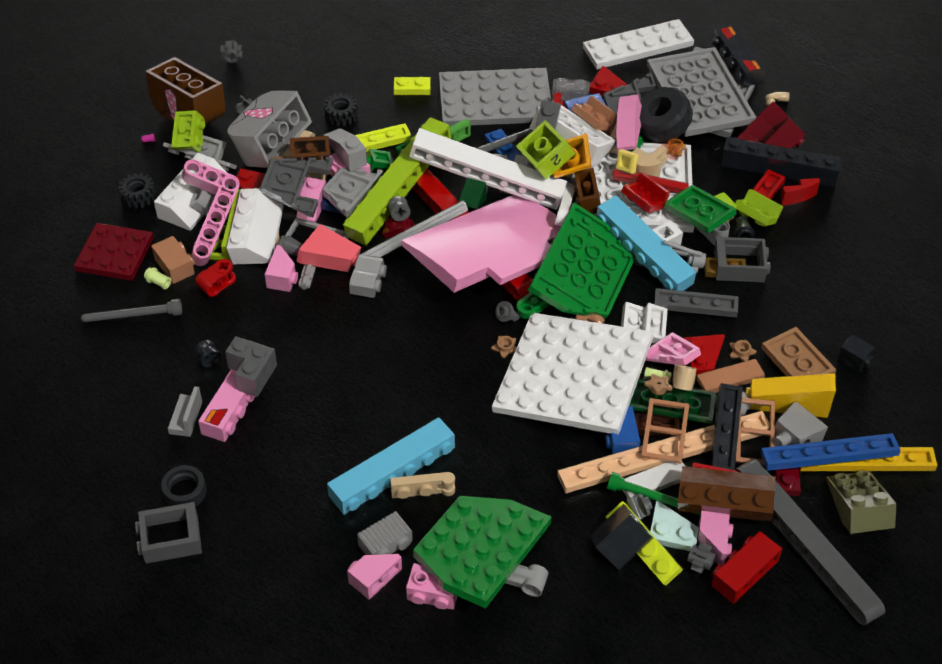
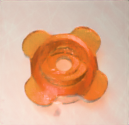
M671 139L666 147L668 148L667 154L681 157L682 151L686 149V145L680 139Z

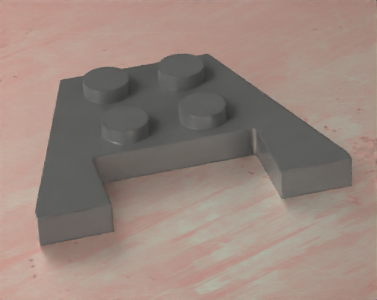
M649 73L643 79H635L627 86L622 85L604 93L603 100L605 105L617 113L620 97L638 94L641 100L639 92L656 89L653 74Z
M315 157L305 161H297V158L271 159L261 184V192L313 218L318 206V199L300 196L309 171L329 175L333 165V157H326V160H316Z

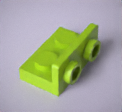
M197 111L175 112L171 148L174 150L192 149L196 153H200L201 146H203L204 117Z

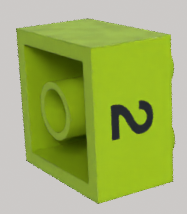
M546 120L516 146L525 159L546 180L576 154L568 142Z

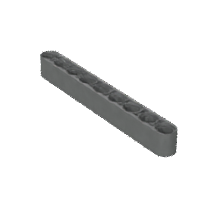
M752 459L735 468V471L740 473L771 476L756 459ZM775 481L774 508L771 522L858 623L867 625L885 613V607L879 597Z

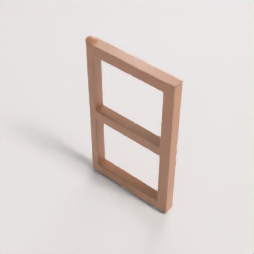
M650 398L641 458L682 463L689 411L688 403ZM653 405L684 409L682 429L651 425ZM649 431L681 436L678 457L647 452Z
M742 398L741 403L770 406V430L741 427L740 411L735 462L746 463L752 460V458L740 457L741 433L770 436V447H775L772 439L775 437V401ZM756 459L761 465H765L762 459Z

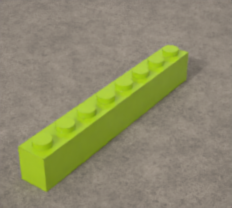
M430 117L421 126V129L449 139L452 138L449 124ZM416 135L411 138L409 144L400 152L397 159L390 164L388 170L378 179L376 185L368 191L367 196L357 205L351 216L345 220L343 226L348 238L367 245L391 215L388 208L389 201L396 196L405 197L430 166V164L409 157Z

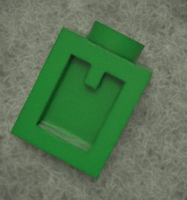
M369 149L366 154L371 173L375 167L388 169L390 164L393 163L390 152Z

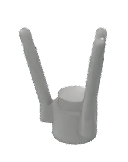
M666 240L663 241L665 245L679 249H673L678 255L688 257L687 264L691 265L696 273H698V269L704 268L706 253Z

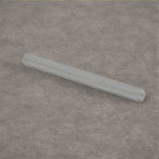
M460 201L365 251L362 255L380 258L401 247V240L448 222L467 212L468 207L464 201Z

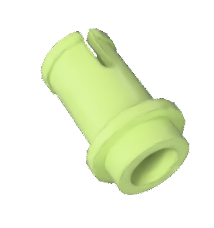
M148 268L144 274V278L148 283L152 282L163 289H167L172 281L170 277L158 272L156 268Z
M646 367L644 380H651V374H655L659 377H670L668 382L670 384L672 373L668 372L667 369L661 371Z

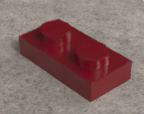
M799 467L775 470V481L789 496H799L801 492Z

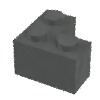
M235 336L225 352L228 368L237 371L235 378L238 391L258 397L277 366L275 349Z

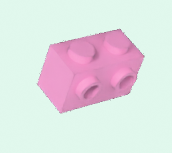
M414 563L406 587L407 600L415 604L424 603L434 605L439 609L448 608L454 610L457 596L443 590L438 585V580L432 573L428 574L423 565Z

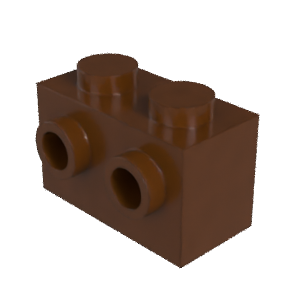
M329 136L290 138L291 158H297V161H305L307 157H316V160H326V156H330Z
M594 168L574 172L576 182L573 183L574 193L579 194V197H575L576 204L591 214H596L601 202Z

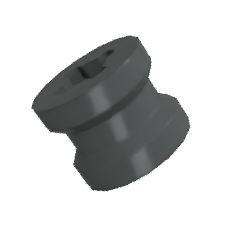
M396 196L389 201L388 208L394 220L403 221L409 217L410 208L404 197Z

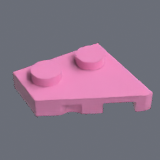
M672 332L649 348L645 361L685 366L699 357L701 352L699 347Z

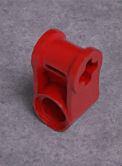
M228 259L217 261L214 265L198 274L195 280L196 285L210 297L217 295L236 280L235 273L232 272V262Z

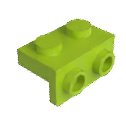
M752 189L748 190L744 199L737 200L735 203L740 215L750 216L755 219V223L764 227L775 224L783 209L782 205Z

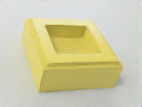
M624 149L619 150L616 169L630 174L635 173L639 154Z

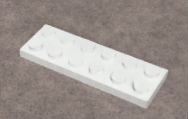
M677 19L583 42V49L595 68L600 69L602 66L609 67L694 45V39L682 22Z

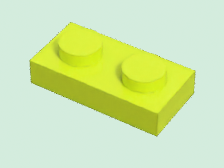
M394 77V95H430V77Z

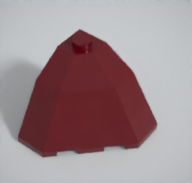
M773 101L737 138L791 149L794 146L798 148L805 141L803 137L806 134Z

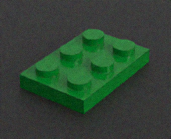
M694 185L689 186L665 202V210L708 234L736 215V208Z

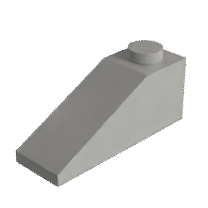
M341 128L323 135L329 136L330 147L350 172L367 165L366 148L357 136Z

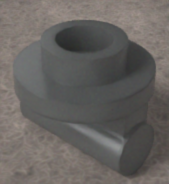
M502 301L496 307V317L501 322L517 321L520 317L508 301Z
M638 494L626 499L629 508L639 519L650 515L652 504L647 496L643 497L642 494Z

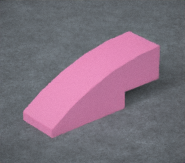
M638 94L619 98L616 133L618 151L621 149L630 150L637 148L641 128L639 117L642 108Z

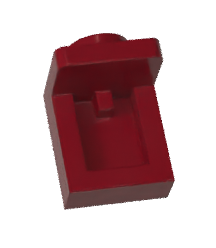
M391 217L386 220L382 234L388 239L415 226V224L409 217L403 221H396Z

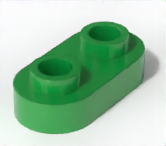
M530 292L517 302V314L521 318L529 319L531 315L540 313L550 304Z

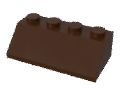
M682 466L678 511L701 514V511L730 514L729 517L771 522L774 508L775 476Z

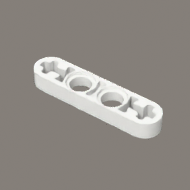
M566 183L554 225L561 226L569 212L574 194L572 183Z

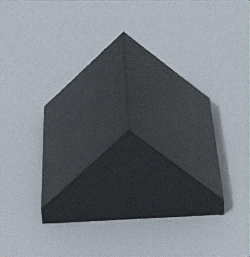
M624 504L590 535L595 547L619 570L653 539L652 535Z

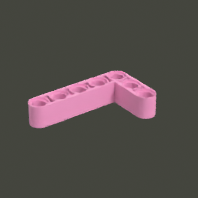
M192 159L185 163L182 179L187 184L215 195L191 254L195 265L204 266L210 259L240 183L234 175ZM188 170H193V171H195L196 173H195V174H192V173L188 172ZM207 178H212L214 181H209ZM226 185L233 187V189L226 188ZM218 202H224L226 205H220ZM211 218H216L220 222H214ZM204 235H210L213 239H207ZM201 251L205 253V256H200L197 252Z

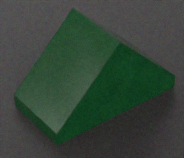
M467 178L459 202L464 201L467 207L478 209L486 201V182Z

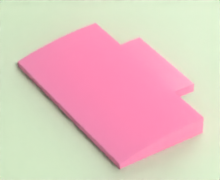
M512 195L401 240V245L453 292H457L488 277H492L501 285L539 268L560 226L554 225L557 215L539 203Z

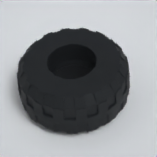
M656 88L640 100L642 105L639 117L641 122L640 131L650 141L669 142L675 138L677 139L682 133H685L692 122L693 110L690 101L685 93L677 88Z

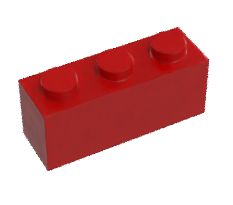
M761 531L754 537H748L739 551H733L724 565L720 564L715 568L712 573L714 577L711 586L734 604L779 561L782 548Z

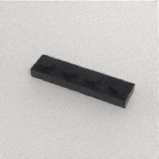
M724 383L719 385L711 466L735 470L743 387Z

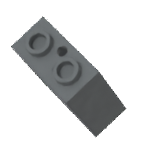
M716 237L714 246V258H717L718 263L716 280L765 282L766 274H770L771 268L770 262H767L769 248L765 247V239ZM726 255L757 256L758 266L727 265Z
M194 502L138 512L139 521L135 522L137 536L140 535L141 541H137L138 554L143 555L145 563L202 553L198 514ZM187 519L189 538L149 545L147 526Z

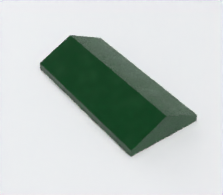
M638 379L629 405L633 407V410L648 413L650 398L688 403L687 420L712 424L716 392L692 389V391L682 390L671 385V391L667 390L666 393L657 395L644 385L646 380ZM653 405L652 414L683 419L684 409Z

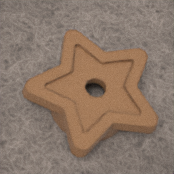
M498 336L497 344L491 348L493 351L500 352L502 358H505L509 353H515L516 347L514 345L516 338Z
M747 340L730 343V347L733 350L730 354L731 358H740L746 362L749 356L756 354V350L751 348Z
M651 374V380L644 383L652 393L662 395L667 390H672V386L668 383L670 380L668 376L659 377Z

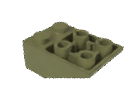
M861 470L851 474L838 473L835 476L826 477L841 521L850 534L895 528L896 503L870 471Z

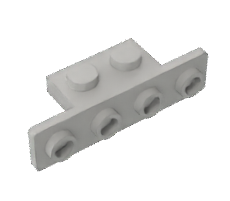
M202 135L203 146H201L200 154L214 158L224 170L229 171V168L236 169V165L221 160L226 142ZM163 143L164 147L169 148L168 152L176 155L182 152L185 153L184 157L192 159L197 154L192 149L174 150L171 148V144Z

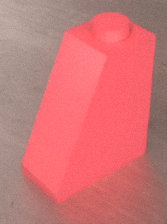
M319 224L300 247L296 262L349 272L356 265L361 247Z

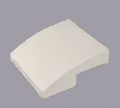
M625 302L622 310L621 327L652 331L653 340L651 343H657L665 337L667 308L648 303L646 307Z

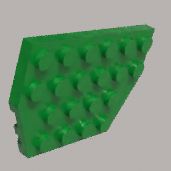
M573 203L537 270L528 291L562 312L583 316L597 314L606 319L635 258L624 247L621 240L617 241L610 232L611 227L606 222Z
M459 496L413 549V557L424 566L428 574L432 573L438 580V585L443 590L486 609L516 570L517 566H519L549 527L552 517L513 500Z

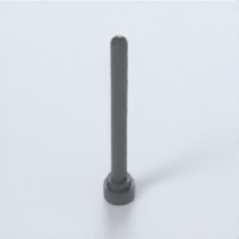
M529 126L526 130L483 145L477 149L485 152L492 151L527 137L533 130Z
M172 299L171 302H167L165 305L83 314L81 320L83 322H93L159 313H169L177 316L182 315V304L180 299Z

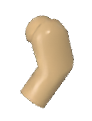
M773 92L765 96L766 106L773 101L788 102L789 93Z

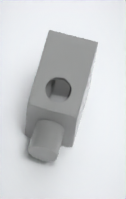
M796 401L776 422L775 437L772 439L775 447L823 441L828 426Z

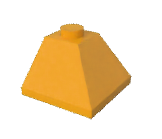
M587 133L566 140L576 154L553 173L555 179L592 167Z

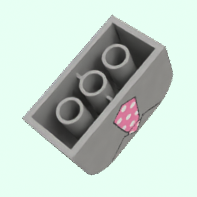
M271 91L256 98L229 126L228 134L246 166L268 168L270 159L282 155L290 146V138H298L312 121L297 91Z

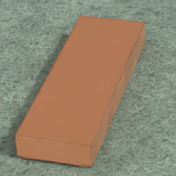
M753 359L698 374L696 380L702 390L718 392L721 383L741 386L751 383L752 379L764 378L765 374L757 360Z

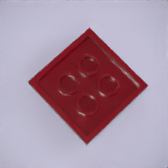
M96 223L74 264L75 271L133 281L154 238L153 232Z

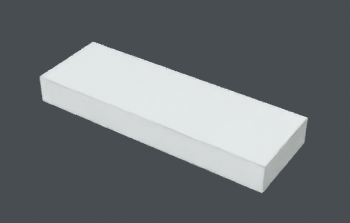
M666 462L624 480L654 491H660L680 483L682 466L685 465L683 462L681 464ZM623 490V492L625 493V495H626L627 498H631V497H633V496H637V495H638V494H635V493H632V492Z

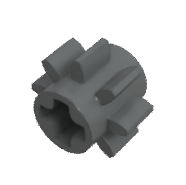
M225 41V46L221 45L220 48L221 58H225L227 62H237L238 57L242 58V45H238L235 41Z
M703 542L699 547L693 545L687 559L688 562L692 563V570L702 573L704 569L710 571L716 554L711 552V545Z

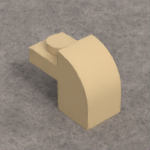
M661 145L649 155L637 147L632 151L639 154L636 172H644L646 175L659 177L661 167L667 162L668 148Z

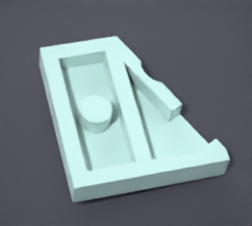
M656 501L650 532L662 546L691 551L693 545L696 546L699 528L661 502Z

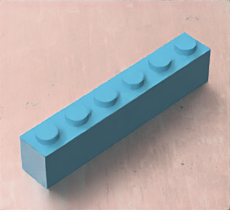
M615 195L598 206L596 217L611 227L610 232L613 236L621 240L624 247L634 254L637 261L643 264L653 277L658 278L666 289L684 291L694 284L696 271L670 246L665 245L663 240L618 196Z
M437 418L328 482V495L343 514L356 510L362 503L369 499H374L380 492L391 488L390 478L412 476L420 468L432 464L438 457L450 453L455 448V435L440 418Z

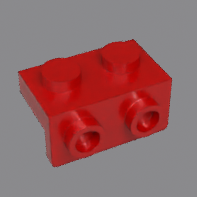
M644 172L639 173L636 182L623 185L621 190L630 201L635 202L643 211L648 213L664 209L665 202H667L670 194L668 190Z

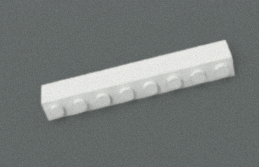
M421 128L418 130L409 156L463 177L486 182V185L557 210L567 183L566 180L555 179L552 175L546 180L535 169Z

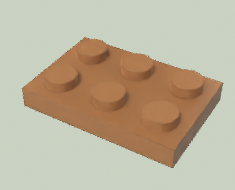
M797 327L762 343L761 349L787 377L835 374L836 372L832 364Z

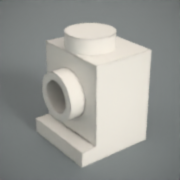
M671 220L652 229L663 241L666 240L681 245L683 232Z

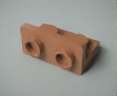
M590 96L587 103H583V105L574 104L571 109L597 130L610 131L617 119V113L594 96Z

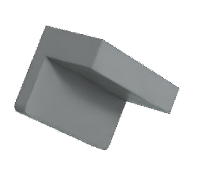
M194 386L191 395L180 394L168 427L169 434L191 437L202 405L199 387Z

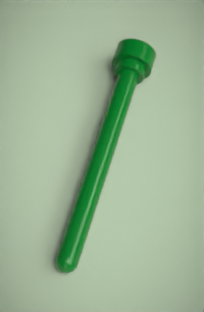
M612 471L607 489L612 491H621L623 489L635 494H642L649 499L678 508V498L625 481L621 474Z

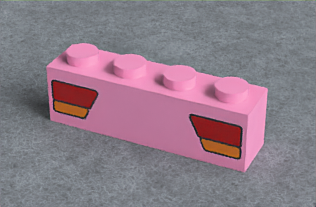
M231 369L198 422L202 435L225 442L228 436L233 434L239 418L244 416L249 402L254 400L255 396L238 391L235 378L237 371Z

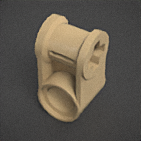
M675 364L672 378L673 387L692 391L696 368Z

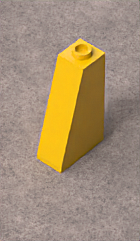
M835 374L752 379L750 388L746 387L745 394L750 399L775 401V412L785 413L797 401L815 417L828 418L836 392ZM750 404V410L770 412V406Z

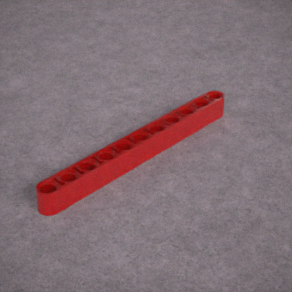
M428 169L412 187L415 193L435 214L459 202ZM467 211V212H465V213H463V214H461V215H459V216H457V217H460V216H462V215H465V214H467V213H469V212ZM526 273L501 285L514 299L519 301L530 293L528 288L533 279Z

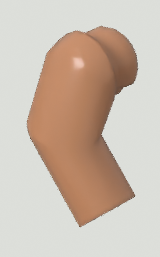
M576 314L577 320L602 324L605 322L604 318L597 314L588 316Z

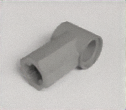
M534 564L529 567L519 565L506 581V584L520 587L524 593L538 597L542 594L549 573L540 565Z

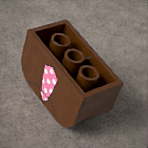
M176 57L145 71L152 104L162 116L174 122L175 112L197 111L204 117L205 125L224 115L226 108L223 84Z

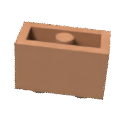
M174 236L151 246L155 261L167 277L172 279L171 282L173 284L195 274L193 268L195 261L192 255H187L182 242H178Z

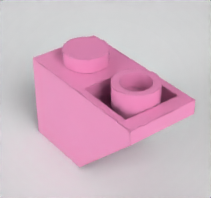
M701 511L697 543L700 545L703 542L711 545V552L716 554L714 561L718 565H724L726 557L729 558L732 550V544L728 543V538H732L733 524H729L730 514Z

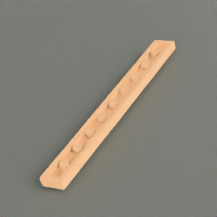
M763 411L741 417V427L770 430V423ZM715 425L685 434L682 459L712 450ZM741 433V441L761 435ZM674 436L647 445V452L678 457L681 436ZM643 446L558 470L557 476L565 493L609 481L612 471L621 474V477L659 466L667 461L641 458Z

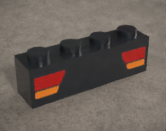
M735 24L716 28L714 37H712V44L719 51L721 58L726 61L728 68L732 70L737 81L743 87L763 83L766 68Z

